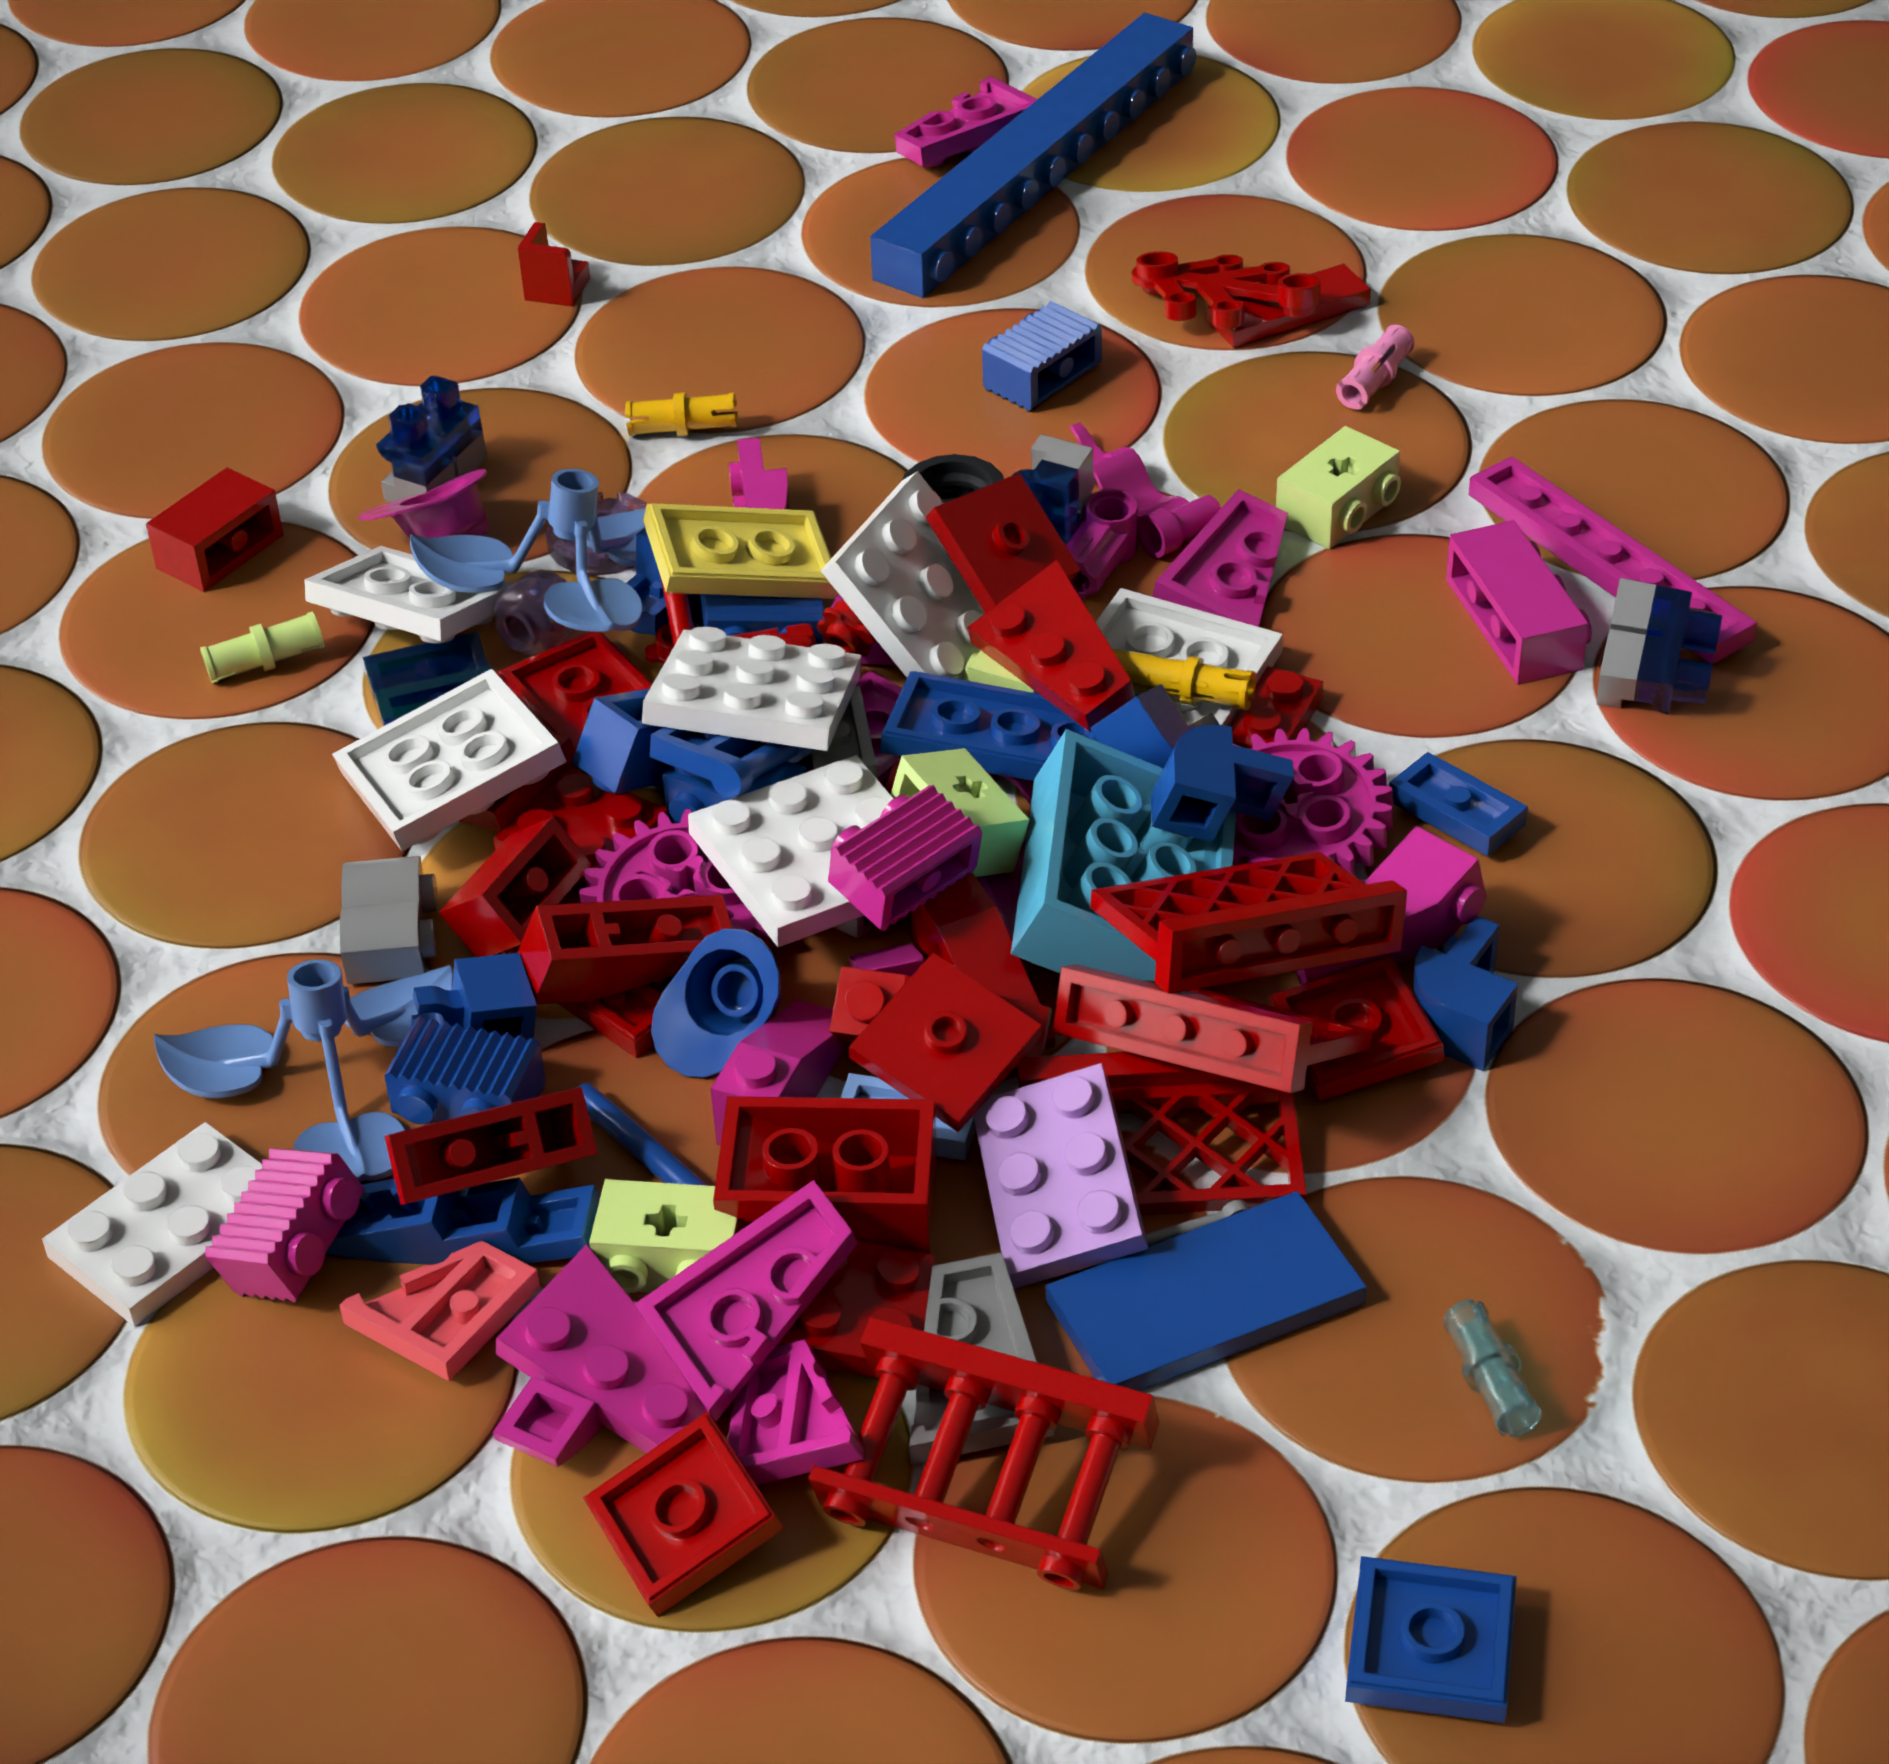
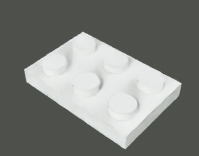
M379 546L304 580L306 602L330 608V612L337 616H357L373 621L375 626L381 629H400L420 635V639L428 643L449 642L455 638L456 634L474 625L486 624L492 620L493 616L516 605L514 583L504 581V585L497 590L479 593L450 590L430 579L419 568L412 554L384 546Z
M204 1122L42 1238L47 1257L131 1325L136 1327L214 1268L205 1257V1247L212 1246L213 1235H220V1224H227V1213H234V1203L241 1202V1192L248 1191V1181L255 1180V1170L262 1169V1164Z

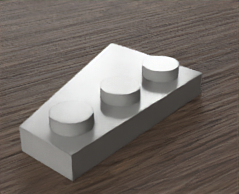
M1002 1252L932 1266L924 1327L925 1332L1037 1362ZM917 1385L914 1425L911 1427L909 1442L910 1465L927 1461L949 1401L943 1391ZM987 1404L986 1409L977 1410L961 1454L1010 1445L1019 1419L1014 1415L1013 1411ZM1048 1430L1046 1437L1054 1436V1430Z

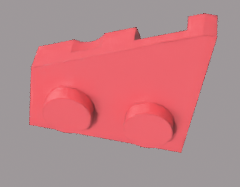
M479 1241L451 1253L443 1262L423 1265L400 1275L401 1288L366 1303H364L358 1293L346 1298L339 1306L345 1325L450 1382L540 1288L537 1269L484 1241Z

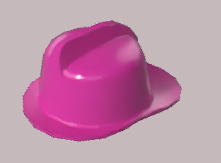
M479 469L466 473L428 492L364 511L359 514L358 518L359 520H371L391 516L409 539L411 533L427 538L451 535L481 536L488 530V520L477 483L487 475L486 469Z

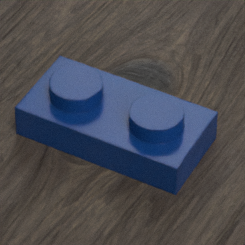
M1429 752L1425 753L1389 782V786L1392 787L1394 805L1487 857L1526 825L1528 806Z

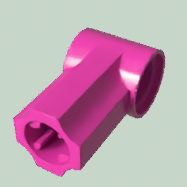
M1114 488L1103 489L1091 495L1086 503V519L1066 545L1081 569L1070 580L1081 600H1084L1089 594H1097L1117 565L1130 561L1137 552V501L1132 494L1124 490Z

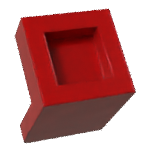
M534 222L518 246L524 300L573 307L590 280L589 262L571 259V252L567 248L549 246L546 224Z

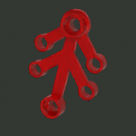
M1154 251L1138 256L1136 259L1137 266L1132 270V282L1135 285L1143 287V291L1146 293L1160 294L1164 298L1165 317L1167 319L1186 321L1196 316V295L1184 292L1182 287L1196 289L1212 307V325L1221 329H1233L1244 324V304L1239 300L1233 299L1230 295L1278 302L1283 307L1284 314L1290 317H1307L1314 314L1315 306L1321 301L1320 279L1311 274H1290V266L1283 262H1268L1260 266L1243 268L1242 257L1228 254L1220 255L1213 259L1178 264L1177 255L1165 251Z

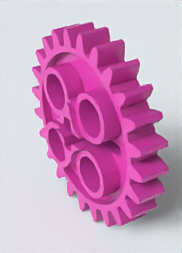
M1282 728L1276 730L1274 742L1266 743L1259 735H1251L1252 750L1293 760L1294 779L1270 821L1236 813L1232 866L1319 851L1354 876V862L1372 866L1374 864L1373 849H1386V832L1393 830L1392 787L1387 786L1385 769H1374V755L1367 753L1356 757V745L1352 740L1338 748L1334 747L1333 733L1331 732L1323 735L1318 742L1310 741L1308 728H1302L1296 740H1288Z
M685 809L680 823L674 824L671 823L669 817L664 812L659 813L658 827L649 829L640 820L635 821L636 836L632 839L625 835L614 833L612 837L615 852L597 849L595 854L598 868H586L584 871L586 888L580 889L581 903L722 894L733 929H743L761 938L770 950H773L775 947L773 940L689 834L688 814L692 813L691 809ZM665 978L652 982L651 986L657 990Z

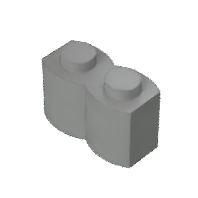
M420 856L344 862L341 881L340 953L347 984L392 981L424 974L426 972V958L437 957L438 953L434 919H427V912L438 911L435 874L423 873Z

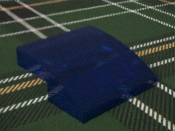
M478 631L455 636L453 640L445 643H423L363 657L365 674L382 727L492 669V666L487 663Z

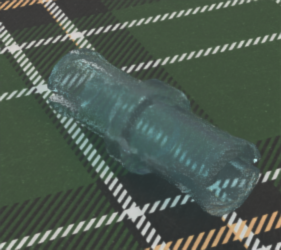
M1468 1299L1455 1304L1446 1312L1443 1318V1326L1451 1336L1464 1361L1462 1375L1471 1390L1481 1394L1494 1419V1425L1501 1435L1505 1436L1508 1432L1510 1437H1517L1528 1433L1539 1424L1542 1410L1531 1396L1520 1375L1522 1365L1519 1355L1511 1344L1502 1341L1483 1302L1478 1301L1475 1304L1473 1299Z

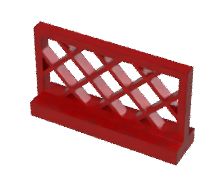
M1319 851L1091 890L1090 908L1156 961L1155 984L1167 994L1401 952L1407 890L1393 880L1365 884Z
M1076 964L1061 967L1053 1033L1288 1093L1304 1090L1307 1066L1370 1050L1373 1033L1371 1029L1204 989L1167 994L1155 984V981H1143Z
M1131 1052L1023 1057L1018 1063V1088L1102 1063L1109 1078L1116 1112H1134L1146 1121L1127 1141L1123 1139L1128 1162L1152 1179L1141 1192H1136L1141 1215L1222 1211V1208L1233 1200L1245 1201L1250 1209L1298 1191L1306 1202L1307 1194L1293 1093ZM1250 1105H1279L1280 1118L1265 1133H1262L1238 1116ZM1201 1108L1215 1119L1194 1137L1170 1120L1180 1109ZM1226 1127L1252 1145L1234 1164H1231L1208 1147ZM1157 1131H1160L1183 1148L1165 1168L1139 1151ZM1281 1136H1283L1284 1148L1276 1143ZM1265 1154L1287 1170L1289 1184L1260 1185L1245 1174V1172ZM1196 1157L1221 1177L1210 1188L1191 1189L1176 1178V1176Z

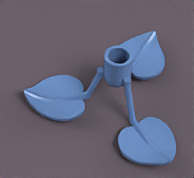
M563 469L553 474L550 501L541 500L538 502L537 515L514 556L511 549L500 540L478 535H451L427 538L411 533L410 548L419 568L437 584L459 592L479 593L494 591L504 585L505 573H516L520 569L543 525L548 520L556 536L565 540H576V573L578 582H560L549 587L544 594L546 613L555 622L576 630L603 632L613 628L618 631H627L635 628L640 622L642 616L641 599L638 593L622 580L604 578L590 581L587 570V547L593 549L596 554L606 552L608 557L616 563L636 566V534L645 527L643 522L645 509L597 517L598 478L585 470Z
M322 959L308 960L295 965L287 974L290 999H282L279 1002L281 1015L274 1037L261 1027L247 1024L210 1027L182 1035H154L158 1060L165 1074L172 1082L186 1092L199 1097L224 1098L247 1093L255 1089L261 1083L262 1068H273L278 1065L293 1021L294 1027L301 1031L304 1038L310 1041H322L337 1122L320 1123L303 1131L294 1142L293 1149L338 1153L360 1183L363 1180L377 1181L393 1174L384 1136L404 1131L405 1129L396 1118L385 1112H370L350 1119L334 1037L340 1033L341 1026L345 1024L352 1029L356 1036L362 1037L371 1033L374 1040L381 1045L400 1047L411 1028L412 1015L418 1014L413 999V988L437 986L450 991L453 986V972L451 966L447 965L424 972V974L402 978L370 988L350 998L349 988L343 986L342 971L336 963Z

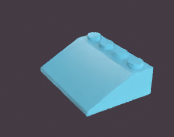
M1066 729L1034 779L1011 954L1057 973L1061 972V967L1076 964L1143 981H1155L1156 961L1090 908L1091 890L1232 866L1236 812L1229 811L1213 842L1152 827L1151 794L1163 768Z

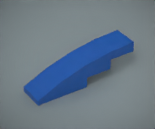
M520 1177L489 1182L401 1205L395 1179L362 1184L365 1191L359 1200L356 1213L346 1220L325 1255L388 1263L433 1265L443 1262L453 1252L479 1241H484L524 1263L573 1258L585 1245L590 1248L589 1241L601 1195L594 1184L530 1195Z

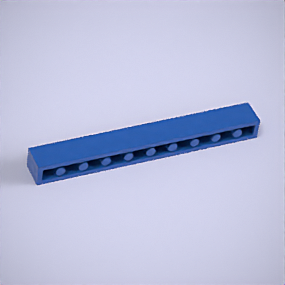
M1145 12L873 233L870 236L872 280L921 298L927 296L1024 212L1031 209L1050 190L1058 186L1070 173L1085 163L1103 145L1111 141L1129 123L1137 119L1149 106L1160 97H1163L1175 84L1190 74L1196 61V50L1193 48V27Z

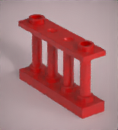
M870 1316L860 1344L870 1369L879 1379V1383L858 1435L865 1450L864 1459L848 1463L844 1474L813 1465L808 1480L820 1505L824 1506L823 1511L835 1520L845 1524L864 1526L868 1519L1037 1569V1575L1041 1579L1064 1589L1078 1590L1081 1588L1082 1583L1104 1589L1108 1572L1102 1551L1099 1548L1088 1546L1087 1543L1119 1450L1128 1449L1129 1444L1151 1450L1160 1424L1154 1396ZM917 1385H922L943 1391L949 1401L915 1494L873 1483L907 1390H915ZM987 1404L1013 1411L1019 1422L986 1515L945 1504L944 1500L977 1410L986 1409ZM1059 1424L1084 1431L1087 1438L1090 1439V1443L1058 1536L1017 1525L1015 1522L1047 1431L1055 1430Z

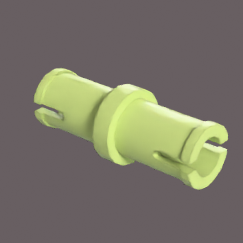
M311 611L307 615L264 629L261 623L249 627L250 633L208 647L203 646L200 647L210 680L214 684L218 680L261 666L264 671L276 668L275 662L316 648L321 649L325 645L313 611Z

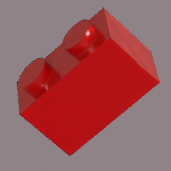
M228 467L146 523L156 569L202 592L211 588L284 535L275 490Z
M552 816L510 834L438 913L475 957L495 955L520 945L537 905L558 904L584 875L585 869L592 866V863Z

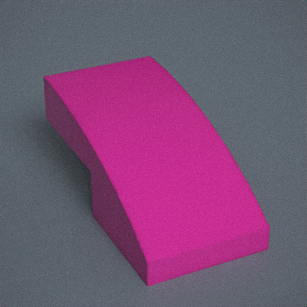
M532 1375L493 1431L495 1440L555 1467H559L579 1452L604 1425L598 1422L595 1402Z

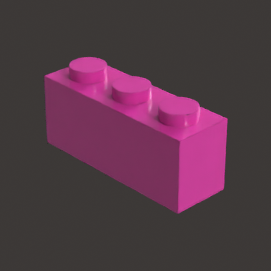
M1515 520L1450 534L1446 581L1516 684L1520 685L1583 670L1586 644H1589L1592 639L1589 617L1583 609L1577 608L1567 594L1561 577L1551 572L1541 558L1537 544L1532 540H1528Z

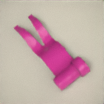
M1080 422L1070 426V430L1076 436L1080 445L1093 448V473L1100 490L1120 489L1132 494L1136 499L1138 506L1137 537L1142 548L1149 556L1161 558L1177 551L1182 546V542L1197 536L1221 509L1218 501L1211 495H1205L1189 502L1180 496H1166L1159 493L1151 483L1146 468L1134 449L1124 446L1110 453L1103 452Z

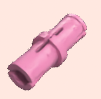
M1398 324L1390 325L1374 345L1367 346L1359 352L1354 360L1353 369L1336 386L1337 397L1343 405L1351 409H1361L1367 404L1378 388H1383L1390 384L1397 374V366L1415 347L1414 337L1407 328ZM1378 362L1379 366L1373 371V366Z

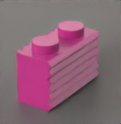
M934 785L927 786L910 798L906 794L899 795L886 805L878 819L862 829L857 825L850 826L836 838L831 847L828 882L880 930L885 931L890 924H896L900 917L905 918L909 911H915L919 904L924 905L929 898L934 899L938 892H944L948 885L953 886L958 879L962 880L967 873L972 874L978 863L982 839L981 828L979 825H973L970 817H964L961 809H955L952 801H946L944 794L938 793Z
M271 1148L269 1149V1159H262V1169L255 1170V1180L248 1181V1191L241 1192V1202L234 1203V1213H227V1224H220V1235H213L212 1246L205 1247V1257L230 1288L243 1297L244 1294H247L253 1298L257 1295L262 1299L267 1296L272 1300L277 1297L282 1301H285L287 1298L295 1303L310 1277L316 1274L322 1267L327 1250L346 1220L356 1213L359 1200L365 1188L338 1153Z

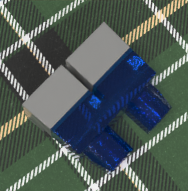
M430 376L420 385L422 402L418 406L410 403L399 405L388 415L391 431L376 444L381 456L392 463L393 469L381 481L383 499L385 501L393 502L428 492L456 477L475 471L488 458L479 407L460 399L459 386L456 381L439 376Z
M1041 434L1031 447L1032 469L1020 470L1013 475L1021 474L1062 541L1067 545L1086 519V503L1088 498L1094 494L1092 493L1094 489L1093 448Z
M1620 578L1599 675L1596 705L1621 708L1622 700L1652 703L1657 711L1669 715L1672 700L1706 703L1713 664L1681 659L1683 649L1716 654L1723 615L1703 609L1691 608L1692 592Z

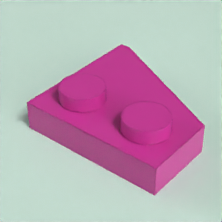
M805 1339L775 1347L734 1399L728 1442L756 1485L809 1473L813 1465L826 1469L864 1459L865 1450L818 1355Z

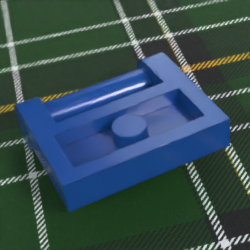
M666 727L651 734L650 739L651 758L674 766L675 770L681 774L699 776L710 780L717 793L728 799L735 798L748 791L752 781L786 761L798 762L809 756L814 749L767 742V744L742 758H738L736 756L747 752L750 748L761 743V741Z

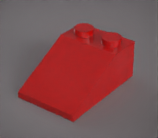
M727 1096L713 1197L714 1210L754 1222L814 1180L852 1230L857 1241L930 1254L937 1170L935 1100Z

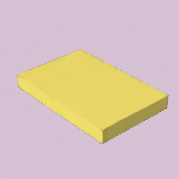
M646 504L643 522L666 593L835 599L838 595V592L821 572L822 568L832 558L815 512L812 510Z

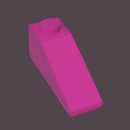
M1416 826L1364 882L1365 884L1393 880L1407 890L1401 952L1297 970L1300 985L1392 956L1398 965L1416 957L1422 945L1434 949L1445 944L1463 924H1469L1476 915L1478 916L1484 901L1487 899L1479 859Z
M797 1000L737 1044L710 1088L717 1145L721 1144L727 1096L817 1097L846 1047V1044L829 1032L833 1009Z

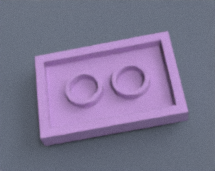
M1102 1063L989 1097L973 1115L1000 1248L1013 1289L1149 1249L1109 1078Z

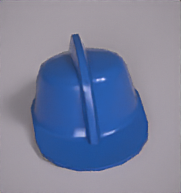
M727 928L707 935L692 951L687 961L665 988L653 1010L651 1033L656 1052L669 1068L687 1077L707 1078L718 1074L725 1066L737 1044L775 1016L781 1002L782 983L780 971L774 954L761 938L743 929Z

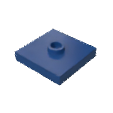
M1361 1556L1345 1702L1505 1723L1517 1576Z

